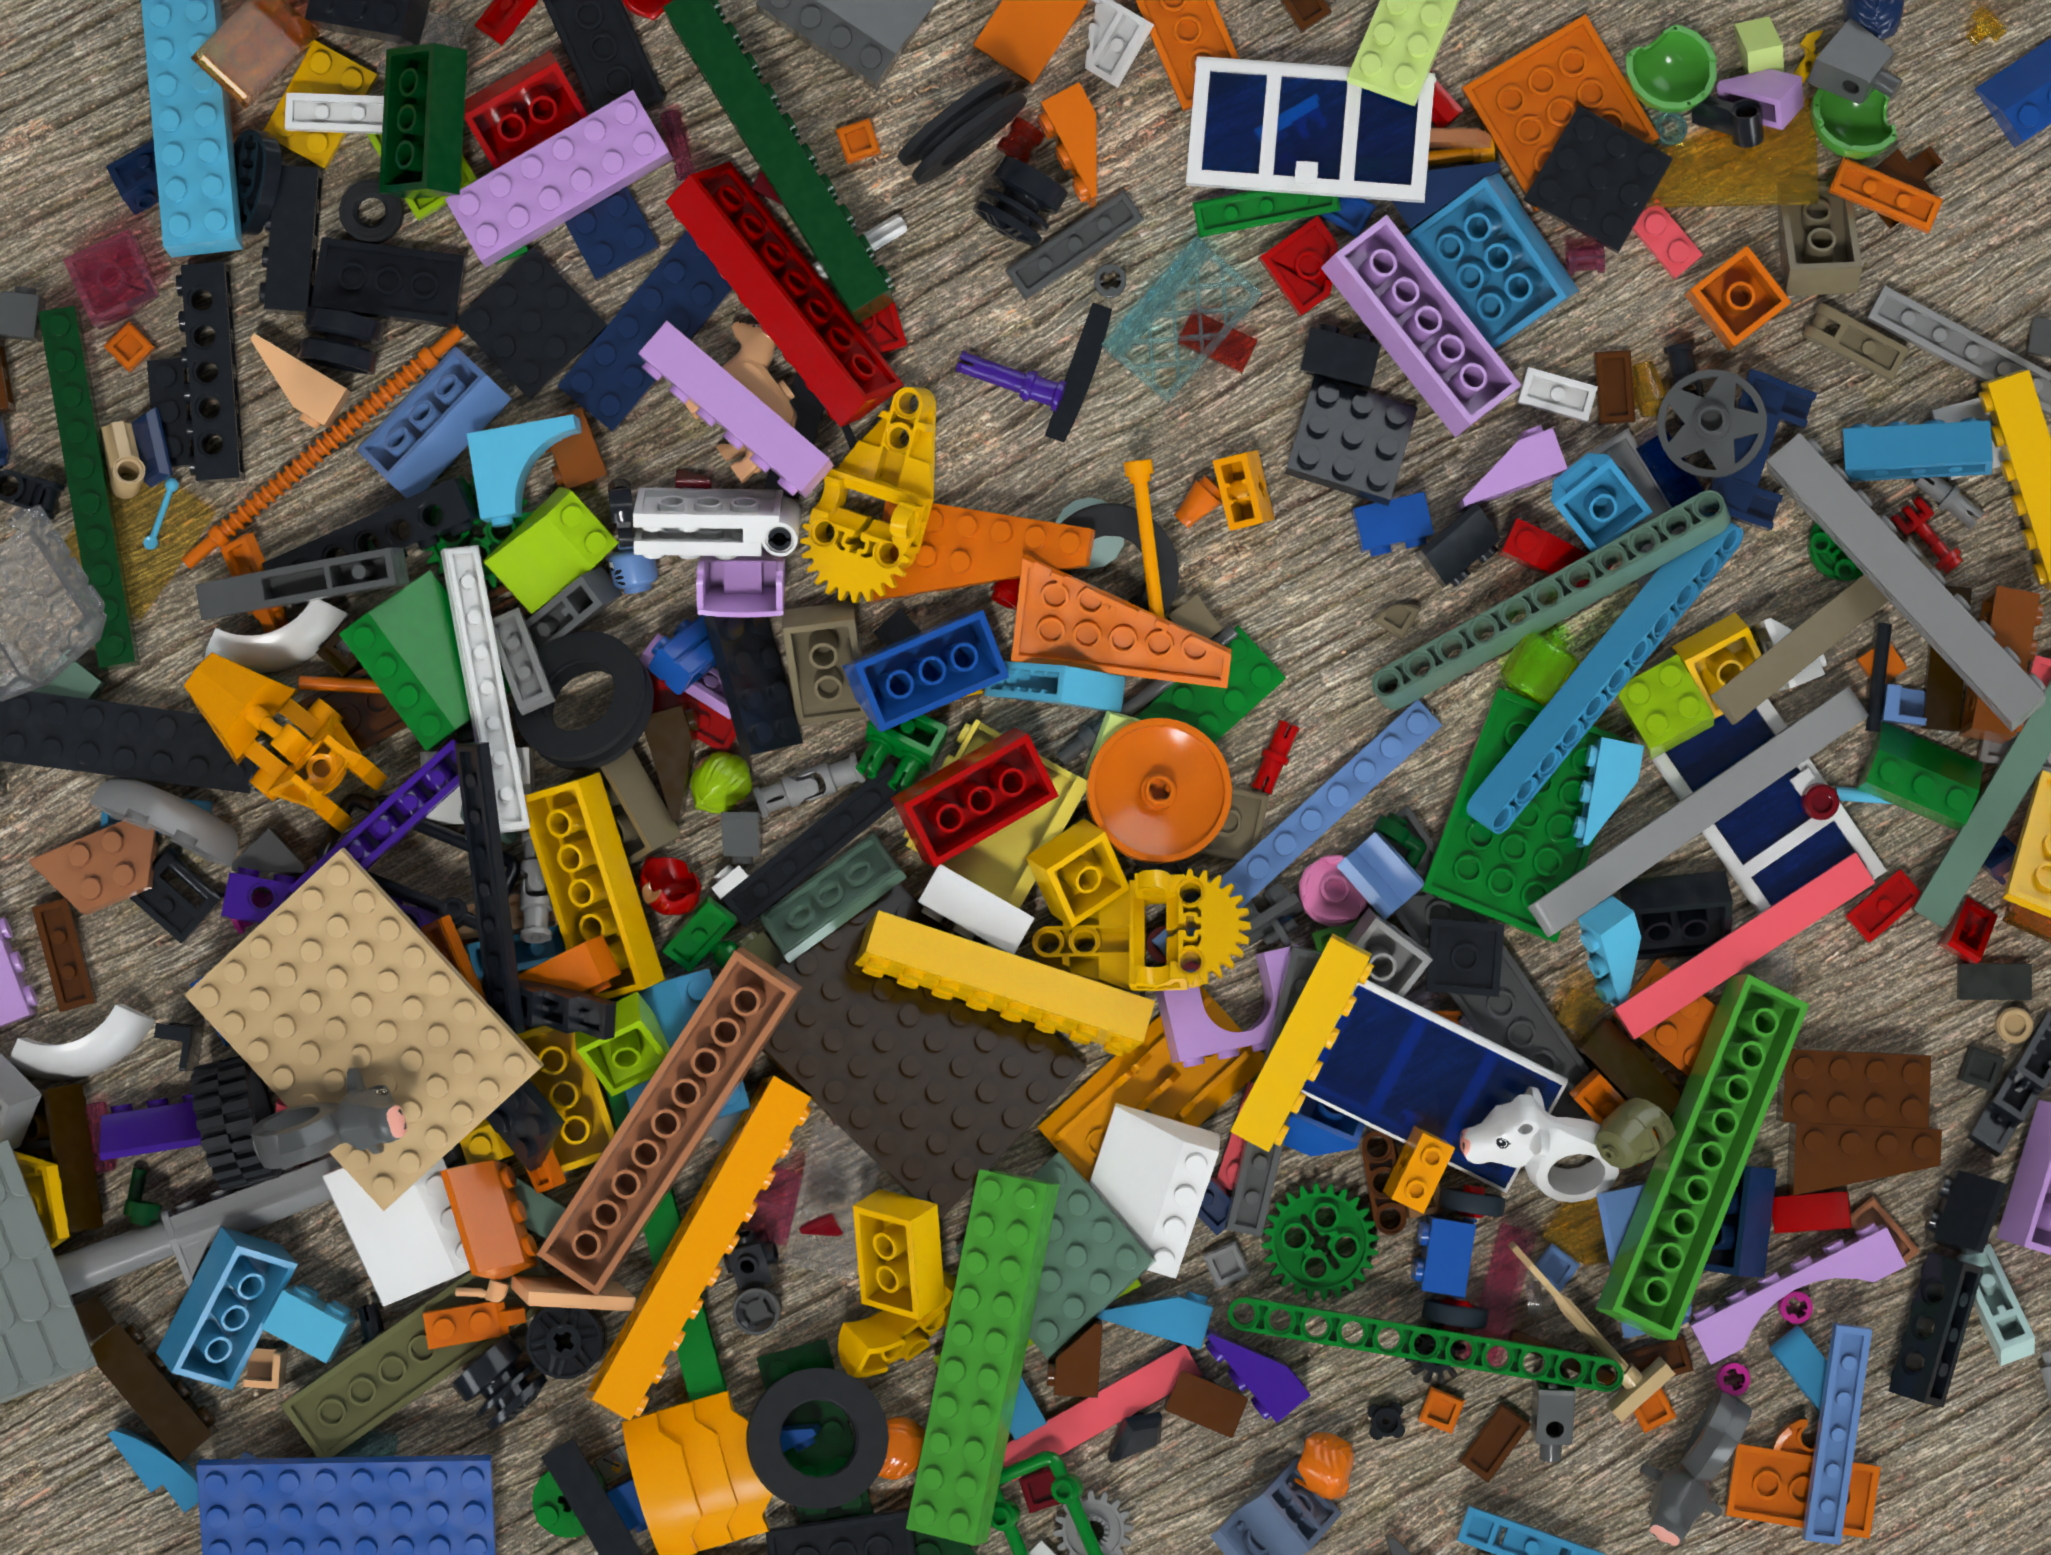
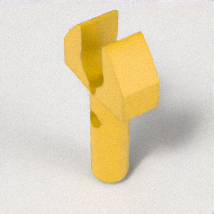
M1824 30L1807 34L1799 44V47L1804 50V58L1793 72V75L1802 77V85L1810 75L1816 57L1821 53L1814 54L1816 50L1815 42Z

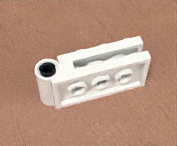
M639 488L633 511V527H637L634 537V555H643L649 559L662 558L664 555H679L683 559L715 556L721 560H731L737 556H762L764 547L771 555L778 557L786 556L795 550L798 543L801 509L795 500L783 496V490Z

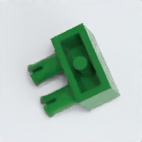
M922 714L888 730L879 732L870 720L867 724L865 742L869 744L855 768L862 775L865 774L868 768L867 777L875 779L888 754L900 758L899 765L888 781L889 787L894 791L897 790L900 784V793L912 786L920 769L927 772L931 771L946 743L948 726Z

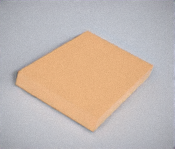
M513 1275L511 1281V1289L528 1306L632 1311L635 1308L636 1297L618 1281H610L606 1289L597 1296L569 1278Z

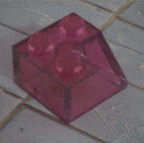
M129 229L63 259L92 325L100 330L135 315L160 296L152 268L137 235Z

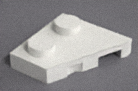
M1092 0V2L1096 3L1094 23L1089 25L1088 38L1090 46L1086 52L1085 69L1118 88L1154 24L1113 0Z

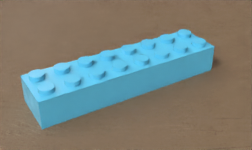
M141 0L163 247L171 258L243 250L220 0Z

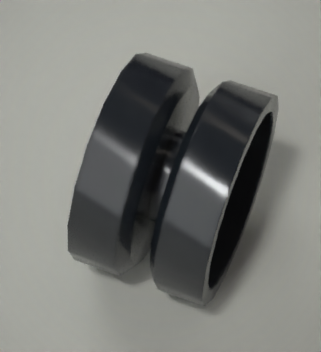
M318 307L306 308L303 326L309 332L324 336V338L305 337L300 339L296 355L298 359L337 370L375 375L378 356L372 350L360 347L358 344L377 345L382 343L385 324L348 311Z

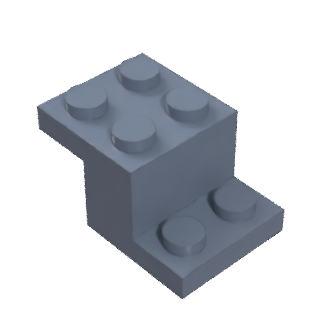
M1295 1458L1287 1463L1271 1482L1243 1499L1210 1537L1225 1555H1304L1312 1549L1342 1513L1332 1500L1323 1499L1294 1482V1478L1305 1481L1297 1469L1299 1460Z

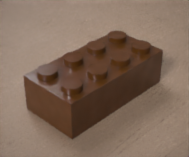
M1792 1049L1777 1085L1776 1120L1795 1123L1929 1128L1931 1055Z

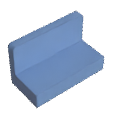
M1375 831L1357 849L1336 865L1384 920L1405 904L1425 883L1379 831Z

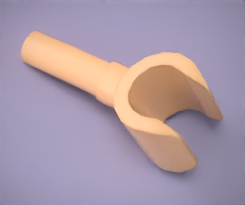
M490 1279L487 1289L456 1287L455 1295L479 1297L491 1302H500L506 1297L509 1284L501 1280Z

